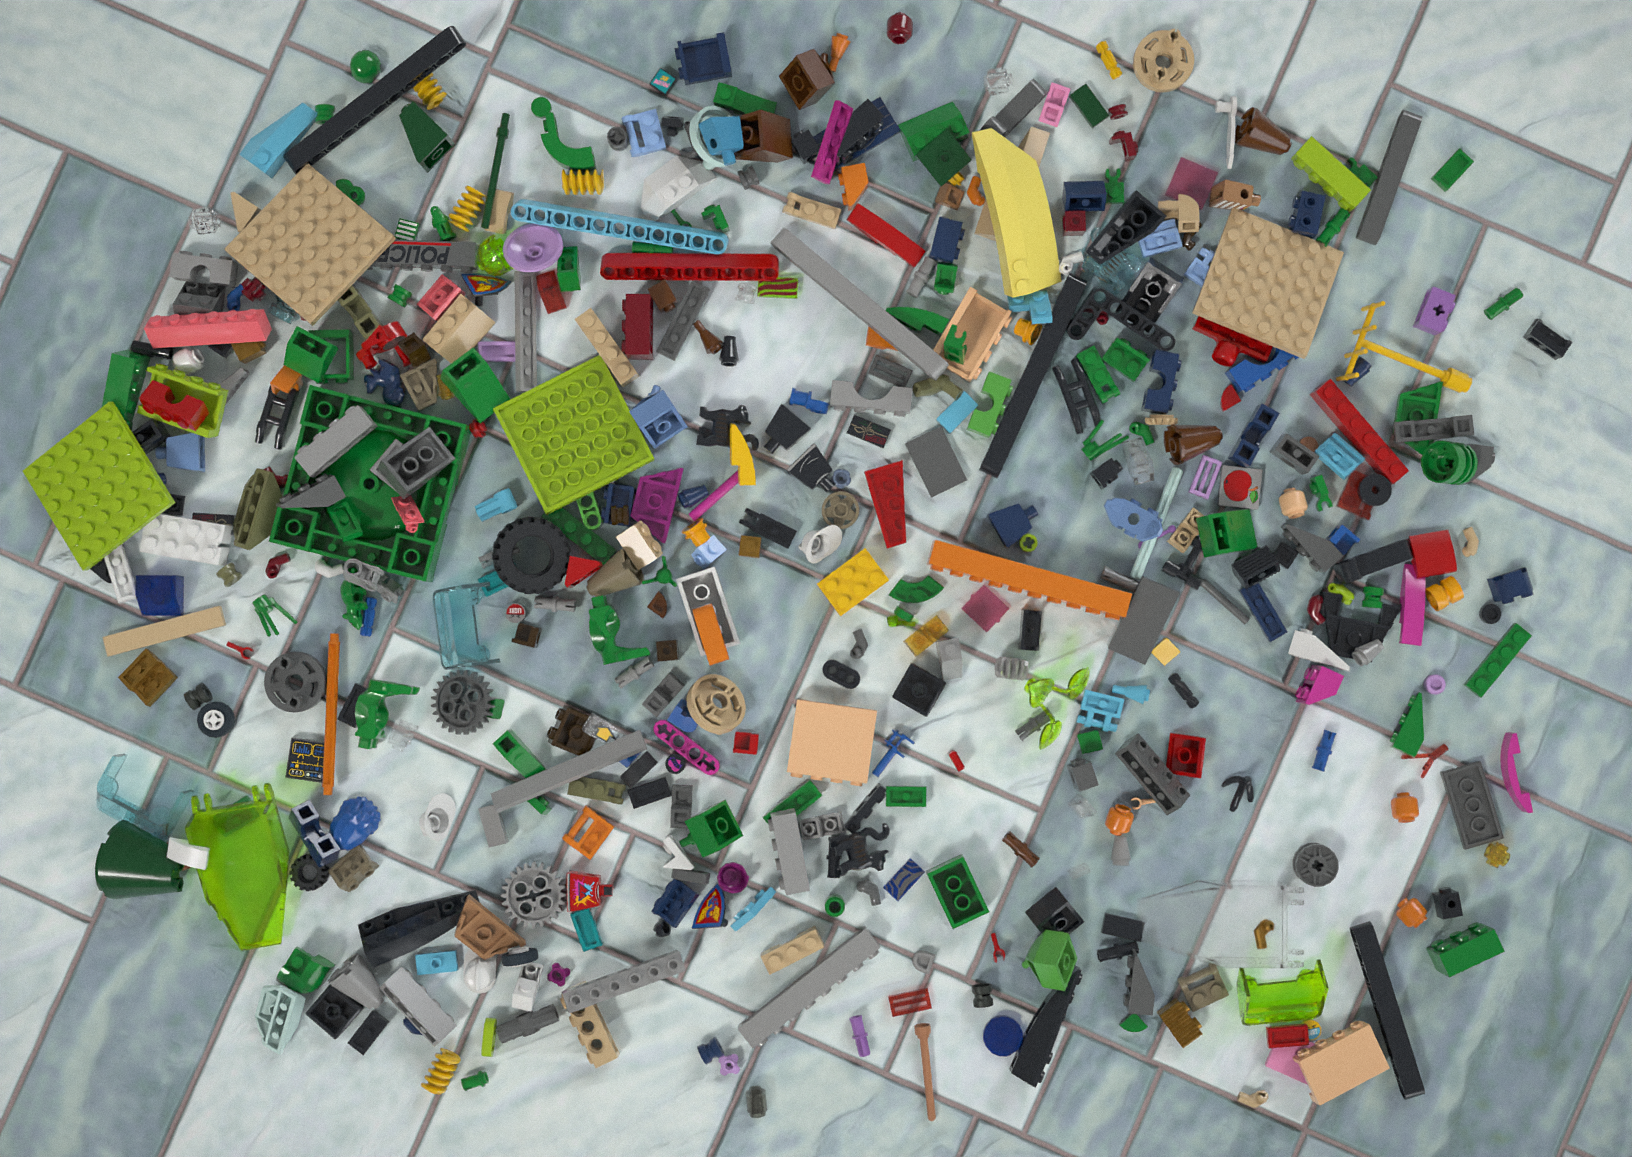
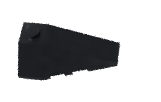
M1136 190L1118 209L1085 253L1101 265L1153 233L1167 216Z

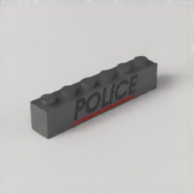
M395 240L367 270H372L373 267H380L382 270H393V267H401L400 270L413 271V268H421L420 270L425 272H431L433 269H441L440 271L453 272V269H461L460 272L472 273L473 270L479 269V245L476 242Z

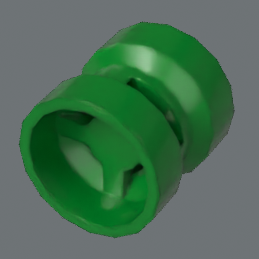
M1363 587L1365 597L1362 600L1361 607L1382 609L1383 602L1381 601V596L1384 595V588Z

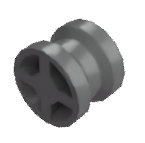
M752 165L745 171H737L744 190L749 189L751 185L760 184Z

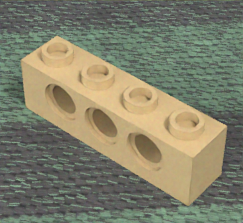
M586 980L583 981V982H581V983H579V984H577V985H575V986H578V985H581V984H583V983H586ZM562 996V998H560L561 1003L564 1009H567ZM597 1004L586 1007L584 1011L570 1013L569 1020L573 1027H577L579 1032L578 1039L581 1045H585L588 1051L586 1055L590 1064H594L595 1068H598L618 1058L620 1053ZM591 1021L594 1024V1028H585L584 1022ZM599 1039L603 1046L600 1048L595 1047L592 1040Z

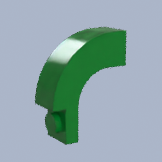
M545 113L546 120H543L545 132L548 133L540 135L551 158L563 168L572 169L574 172H577L578 169L581 172H585L586 169L589 172L594 171L596 164L592 147L570 148L564 145L559 139L554 113Z

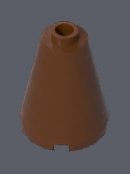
M1251 107L1244 113L1241 118L1244 120L1242 125H1237L1235 129V144L1237 146L1282 155L1289 151L1292 145L1290 142L1291 138L1260 110Z
M1170 425L1166 427L1168 430L1164 431L1166 453L1170 452L1172 458H1169V460L1174 465H1180L1218 446L1223 439L1222 431L1214 425Z

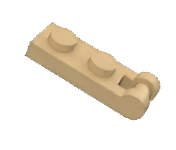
M788 192L786 198L788 201L783 207V213L836 229L841 209ZM795 203L801 204L799 210L794 209Z

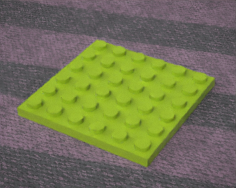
M600 355L493 408L546 515L655 460L640 429L630 414V410L607 365Z
M114 402L105 404L23 470L24 475L83 571H88L175 503Z

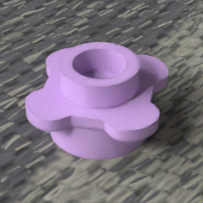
M736 1054L719 1058V1063H721L720 1073L722 1075L739 1073L740 1067L738 1066V1056Z

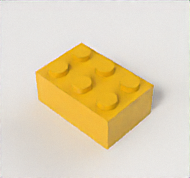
M864 548L817 583V586L841 617L888 582L889 579L867 549Z

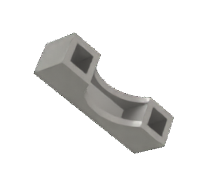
M832 380L830 406L834 407V410L846 411V408H852L857 413H866V410L874 411L873 414L885 415L886 412L894 413L893 416L905 417L906 414H910L913 388L892 386L889 393L883 398L868 400L856 392L853 382Z

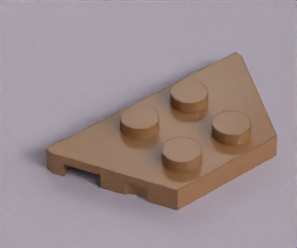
M470 894L467 896L454 932V936L483 960L491 958L496 954L506 953L512 947L518 945L523 947L526 945V940Z

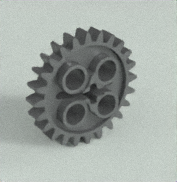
M459 669L457 673L451 671L449 672L450 677L443 676L444 682H437L440 688L433 689L437 695L431 697V699L436 700V703L431 705V707L436 708V711L432 714L439 715L436 722H443L441 728L449 727L448 732L455 731L456 735H461L462 732L464 735H468L469 731L476 733V727L483 729L482 722L489 723L486 716H493L489 709L495 708V705L490 704V701L495 699V697H490V693L494 690L487 689L490 682H483L485 677H478V672L471 673L470 670L463 672V670ZM459 684L460 687H461V690H460V692L457 694V692H456V686ZM475 692H477L478 699L476 702L473 700V694ZM450 703H452L453 710L451 712H449L448 705ZM467 711L470 712L469 720L465 717Z

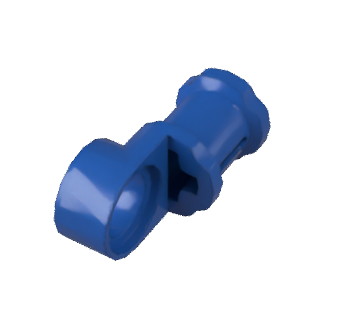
M792 388L789 405L805 406L806 409H810L811 412L827 414L829 403L811 399L812 391L807 393Z

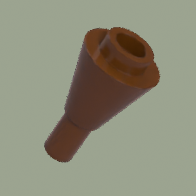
M700 320L694 322L693 325L700 334L706 353H718L722 349L723 341L706 329Z

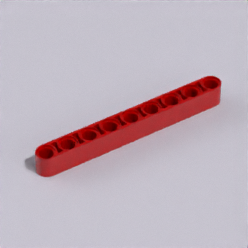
M606 253L601 258L600 275L606 280L772 281L777 279L779 275V258L774 254Z

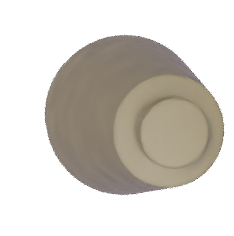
M621 549L587 581L588 585L586 588L591 596H605L640 585L644 581V574L642 569L637 570L625 550Z

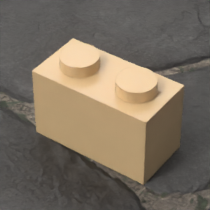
M641 520L616 536L637 570H640L663 554L660 544L653 539L648 526L643 524Z

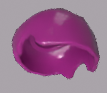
M731 862L724 864L719 869L717 882L723 891L734 894L743 891L747 887L749 876L742 865Z

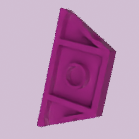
M683 468L642 476L639 480L631 517L637 522L641 520L643 524H646L650 533L664 544L667 541L677 494L684 472Z

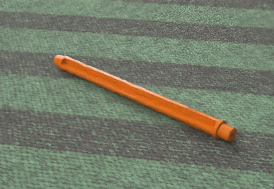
M330 633V641H328L323 795H332L334 787L340 653L339 634Z

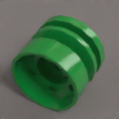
M1436 441L1424 450L1421 457L1423 474L1428 480L1435 483L1462 485L1469 482L1477 470L1478 459L1476 453L1470 446L1464 443Z

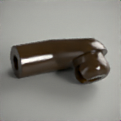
M1199 222V230H1200V229L1202 228L1201 222ZM1185 232L1182 239L1183 248L1185 247L1188 251H1191L1196 245L1191 239L1197 232Z

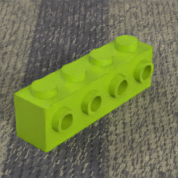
M1312 136L1290 158L1293 160L1296 168L1299 170L1303 169L1313 183H1318L1326 195L1335 198L1338 201V205L1349 212L1371 191L1369 187Z

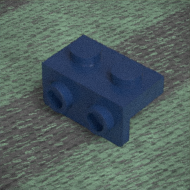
M609 483V487H605L604 499H607L606 507L602 508L601 519H604L605 524L612 525L611 506L623 507L628 505L629 525L619 523L618 526L630 527L635 487Z
M673 879L667 884L663 895L655 901L651 912L659 915L672 927L677 928L699 894L683 881Z

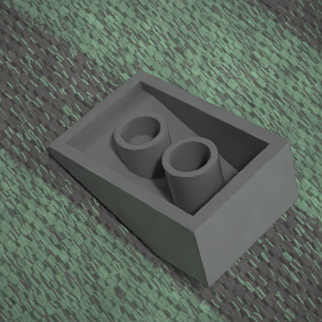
M429 427L383 458L378 469L404 500L454 461L455 457Z

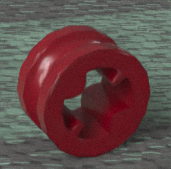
M1119 104L1109 108L1108 111L1112 114L1110 119L1116 120L1127 116L1128 112L1125 111L1126 104Z

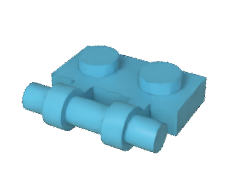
M1084 689L1080 709L1086 710L1087 714L1086 716L1078 715L1076 722L1084 724V727L1090 728L1093 726L1101 728V731L1108 732V730L1116 732L1118 725L1111 723L1112 717L1120 719L1124 699ZM1094 713L1105 715L1104 720L1094 719Z

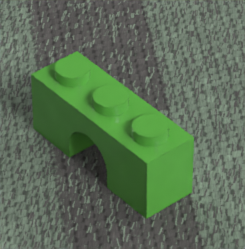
M990 371L988 372L980 393L986 394L991 398L992 408L986 412L974 409L966 430L987 438L991 434L995 435L999 425L996 423L998 415H1003L1006 407L1003 404L1004 399L1010 396L1013 386L1010 385L1011 379Z

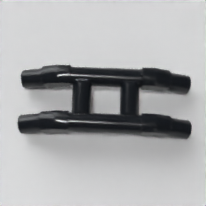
M1078 358L1071 360V364L1079 381L1067 385L1059 365L1052 367V371L1061 389L1076 434H1081L1084 431L1079 413L1077 412L1078 410L1089 407L1095 427L1101 421L1085 372ZM1082 388L1085 400L1074 403L1070 392Z
M270 385L266 402L257 424L255 442L262 444L267 423L279 426L275 435L274 448L281 450L299 391L292 388L288 393L287 399L277 397V394L272 393ZM273 404L285 407L281 419L270 415Z

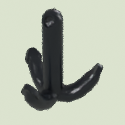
M1232 776L1222 783V787L1239 783L1230 804L1229 810L1231 812H1235L1238 808L1245 789L1248 802H1253L1254 791L1250 776Z

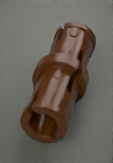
M1011 831L1002 838V841L1014 851V854L1016 856L1019 855L1031 868L1040 860L1027 847V844L1021 842Z

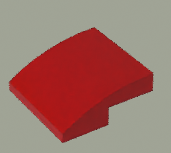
M1448 530L1408 537L1407 541L1413 555L1411 562L1417 579L1457 571L1454 548Z

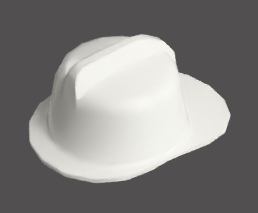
M836 525L826 526L820 531H809L805 534L802 543L798 547L803 551L810 563H818L838 549L842 541V531Z
M441 793L435 795L429 802L427 810L420 817L419 825L422 835L429 836L432 840L440 841L446 838L453 822L456 808L453 799L448 794Z
M471 949L465 954L463 978L466 987L470 991L479 994L486 993L494 986L496 979L495 955L483 960Z

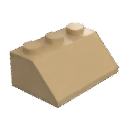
M460 294L422 340L447 361L453 363L471 348H475L496 322Z

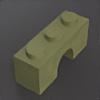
M354 284L338 299L341 306L347 310L355 321V326L365 340L368 339L379 325H382Z

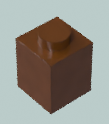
M665 279L648 288L652 299L661 313L664 311L668 313L676 308L675 305L678 304L677 299Z

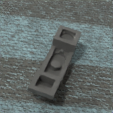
M1472 415L1393 422L1395 443L1474 435Z

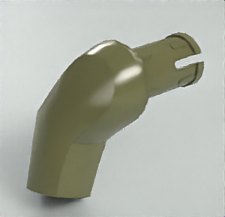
M941 374L936 381L930 377L916 382L912 387L915 397L931 396L944 391L954 400H958L964 391L951 382L950 377L946 374Z

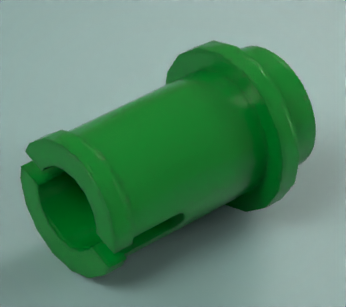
M478 1071L476 1075L461 1079L464 1091L478 1086L485 1087L489 1083L488 1075L485 1071Z

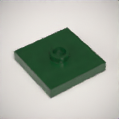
M947 128L915 154L939 186H943L972 161Z

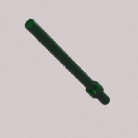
M502 113L500 127L497 128L496 149L481 227L484 229H489L505 140L508 139L509 135L508 124L510 115L508 113Z

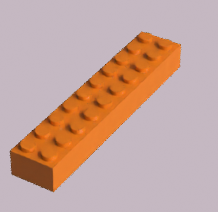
M938 540L933 541L927 565L931 566L930 570L943 572V569L950 571L949 575L959 578L963 577V575L970 576V581L982 583L983 580L988 581L989 586L1002 588L1003 585L1008 587L1007 591L1018 594L1025 591L1028 592L1027 596L1041 599V596L1047 597V602L1054 604L1065 602L1066 607L1076 610L1083 607L1086 608L1085 612L1094 615H1100V612L1105 613V618L1120 620V617H1126L1132 593Z

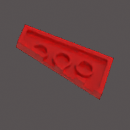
M903 460L864 471L887 549L906 543Z

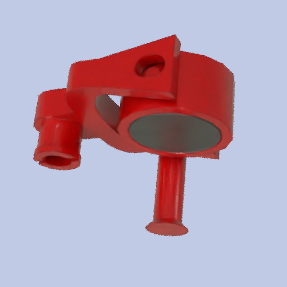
M394 321L384 326L379 325L368 339L361 344L362 349L356 353V356L360 362H363L366 370H370L378 364L373 357L374 355L395 348L402 360L403 367L411 364L409 358L397 344L407 337L400 322Z

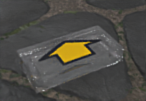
M594 713L590 715L581 729L604 744L622 738L626 734L623 730Z

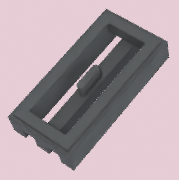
M876 355L868 374L895 386L906 387L913 370ZM877 362L885 363L907 373V375L904 376L878 365ZM874 368L904 380V382L901 383L874 371Z

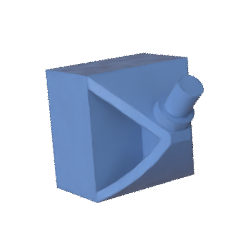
M653 385L651 393H648V396L643 398L629 411L654 449L688 427L665 391H660L661 387L658 385Z

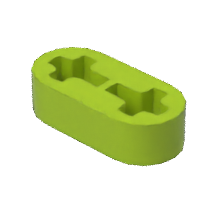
M496 1018L485 1019L482 1056H493L497 1027Z

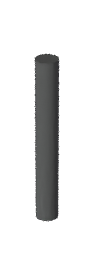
M1203 579L1200 586L1244 625L1250 620L1206 579Z

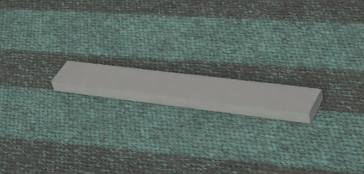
M641 731L633 732L491 793L496 812L500 813L647 750Z

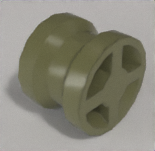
M232 562L216 573L218 578L223 579L225 587L235 584L243 576L241 572L236 571L235 565Z

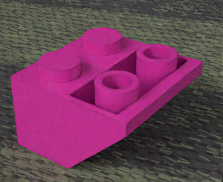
M1311 665L1304 673L1303 678L1305 681L1303 685L1299 686L1296 691L1295 697L1297 699L1295 702L1310 705L1336 695L1344 676L1326 667Z

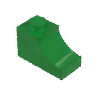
M578 246L563 247L562 254L557 260V276L561 292L581 290Z

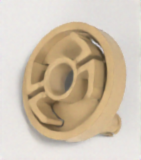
M1175 29L1170 31L1160 30L1147 35L1139 43L1133 56V69L1137 79L1143 86L1155 92H1170L1178 89L1187 81L1194 67L1193 50L1188 41L1181 36L1178 29L1176 32ZM1157 57H1167L1170 61V66L1167 69L1165 67L1164 69L1158 67L1156 64Z
M709 674L699 678L690 687L686 696L687 707L691 717L701 728L717 735L728 733L736 728L745 716L746 705L740 689L724 676ZM713 698L721 702L722 708H718L713 703Z

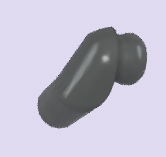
M862 628L852 632L856 643L853 649H851L850 655L854 659L861 658L868 647Z
M869 880L857 883V890L859 892L870 895L872 906L881 904L876 884Z

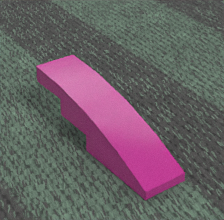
M1404 564L1399 600V604L1402 607L1399 623H1401L1399 643L1422 646L1426 582L1425 577L1417 579L1411 564Z

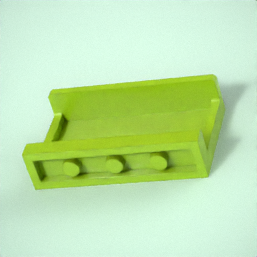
M164 364L147 367V371L152 373L150 383L152 380H155L171 388L175 396L172 404L181 402L186 395L203 401L209 414L196 431L189 428L184 429L173 421H165L155 413L149 414L143 409V405H138V414L206 438L219 436L229 390L221 388V385L218 383H206L201 377L186 376L184 371L169 370L168 366Z

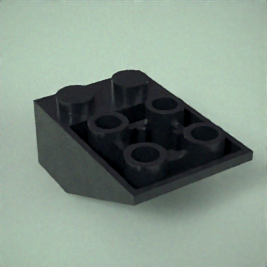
M869 99L864 101L852 113L837 153V166L842 163L844 165L853 158L852 154L856 150L861 151L868 144V139L872 136L873 138L877 137L883 131L884 116Z

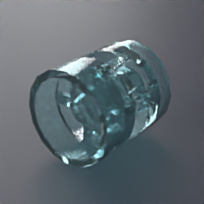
M276 295L277 301L272 302L267 312L292 324L296 313Z

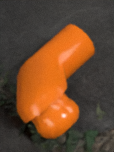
M973 176L967 190V196L972 204L982 206L985 203V197L982 196L978 189L981 178Z

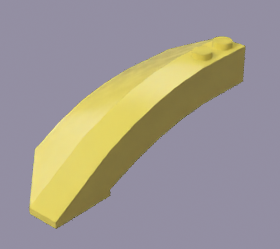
M992 128L972 132L977 171L980 174L996 239L1004 294L1012 298L1019 297L1062 282L1051 213L1036 160Z

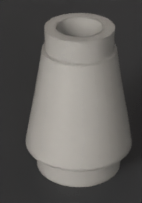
M1378 639L1355 648L1352 657L1359 666L1368 665L1384 649L1383 644Z
M1114 837L1111 855L1113 865H1129L1131 858L1127 837Z

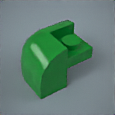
M295 947L285 965L280 969L276 981L294 992L301 994L311 993L325 983L336 964L319 954L314 957L301 948Z

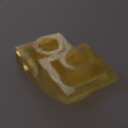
M936 615L903 642L916 657L945 635L949 629Z

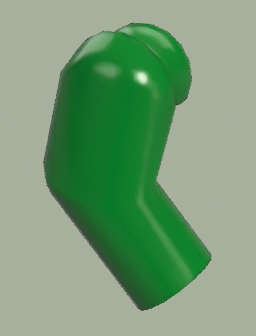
M1138 421L1130 424L1129 431L1142 436L1145 446L1155 443L1148 425Z

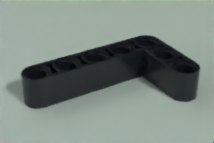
M1096 286L1089 292L1067 326L1069 337L1073 340H1080L1085 336L1103 310L1163 351L1172 350L1176 343L1174 336L1168 330L1102 286ZM1102 291L1105 293L1102 301L1094 300L1096 292ZM1113 303L1121 304V309L1118 312L1111 311ZM1087 308L1093 310V314L1089 318L1082 316V312ZM1130 314H1136L1138 316V319L1135 323L1127 322V318ZM1074 325L1081 326L1079 334L1074 335L1070 332ZM1147 325L1154 326V331L1151 334H1145L1144 328ZM1164 336H1169L1171 338L1170 343L1166 346L1161 345V339Z

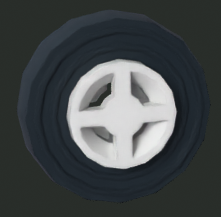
M223 702L207 703L201 708L197 716L198 728L203 734L213 738L228 734L235 722L234 712Z
M529 947L514 948L501 955L503 966L511 967L526 966L538 959L537 948Z

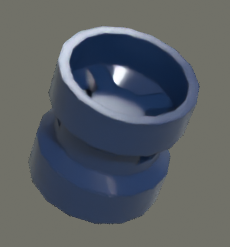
M716 1037L710 1039L707 1045L701 1044L697 1046L698 1052L706 1065L711 1063L713 1058L724 1056L722 1046Z

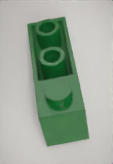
M1420 692L1416 696L1412 695L1407 704L1410 708L1407 714L1403 712L1398 722L1401 726L1398 732H1393L1389 740L1392 742L1391 748L1412 758L1416 757L1424 741L1422 693Z
M512 729L507 730L492 743L503 757L525 778L547 770Z

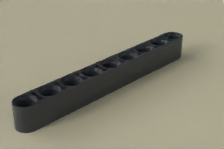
M1370 921L1350 927L1351 937L1400 1093L1404 1100L1425 1094L1424 1085L1374 927Z

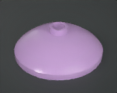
M527 224L517 228L506 238L503 245V255L506 262L512 268L521 272L544 270L553 265L563 251V241L559 232L553 227L539 224Z

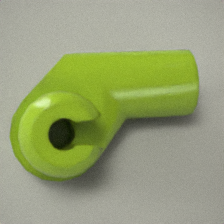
M1337 583L1329 584V592L1343 595L1342 603L1346 605L1352 603L1354 594L1346 586Z

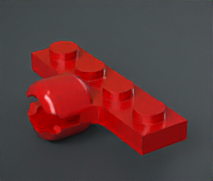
M1197 316L1192 328L1216 341L1212 359L1217 364L1230 367L1235 363L1239 353L1246 354L1265 363L1273 348L1271 345L1200 316Z

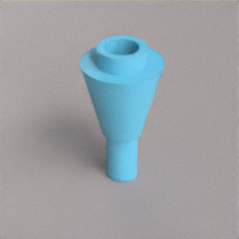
M1113 685L1112 693L1125 695L1136 702L1144 704V701L1149 700L1150 690L1146 689L1147 685L1126 687Z

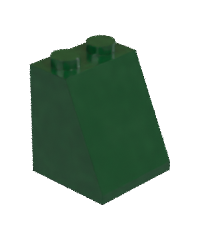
M413 101L402 108L399 117L416 161L428 173L455 146V143Z

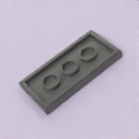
M1142 576L1130 600L1127 615L1122 617L1108 649L1145 665L1180 592Z
M1481 761L1441 771L1440 774L1463 849L1467 850L1504 839Z

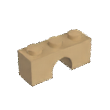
M813 926L797 934L794 939L781 945L777 944L762 952L761 959L769 975L824 948V942L816 926Z

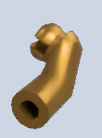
M1264 919L1254 929L1257 949L1267 948L1265 936L1268 932L1274 930L1273 921Z

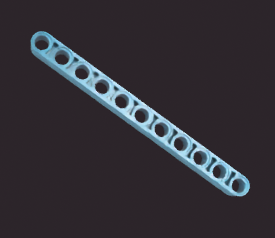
M527 199L518 200L511 207V215L515 220L711 254H722L729 244V238L725 233ZM522 206L525 208L526 214H521L517 207ZM538 209L545 212L546 216L544 218L538 215ZM557 213H562L565 216V221L559 220ZM576 217H583L585 224H580ZM596 220H602L605 223V227H599ZM616 223H622L625 230H618ZM641 226L645 233L639 234L636 232L635 227ZM655 230H662L664 237H658L655 234ZM675 233H681L684 236V240H677ZM694 237H702L704 243L698 244L697 242H695ZM714 240H721L724 243V246L717 247L714 243Z

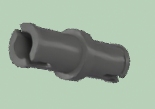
M1048 707L1034 718L1030 717V721L1015 730L1017 735H1020L1019 738L1022 741L1036 730L1039 732L1043 725L1055 718L1052 713L1049 714L1050 710Z

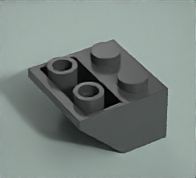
M186 281L173 303L174 314L223 312L226 287Z

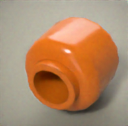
M1408 792L1397 793V797L1391 800L1392 817L1397 819L1399 823L1414 822L1415 818L1419 816L1417 798L1410 796Z
M1116 804L1109 808L1105 825L1110 829L1111 834L1121 836L1122 833L1130 831L1134 814L1128 806Z
M1404 898L1397 904L1399 909L1396 915L1407 927L1413 926L1417 928L1427 919L1426 908L1416 898L1410 900Z

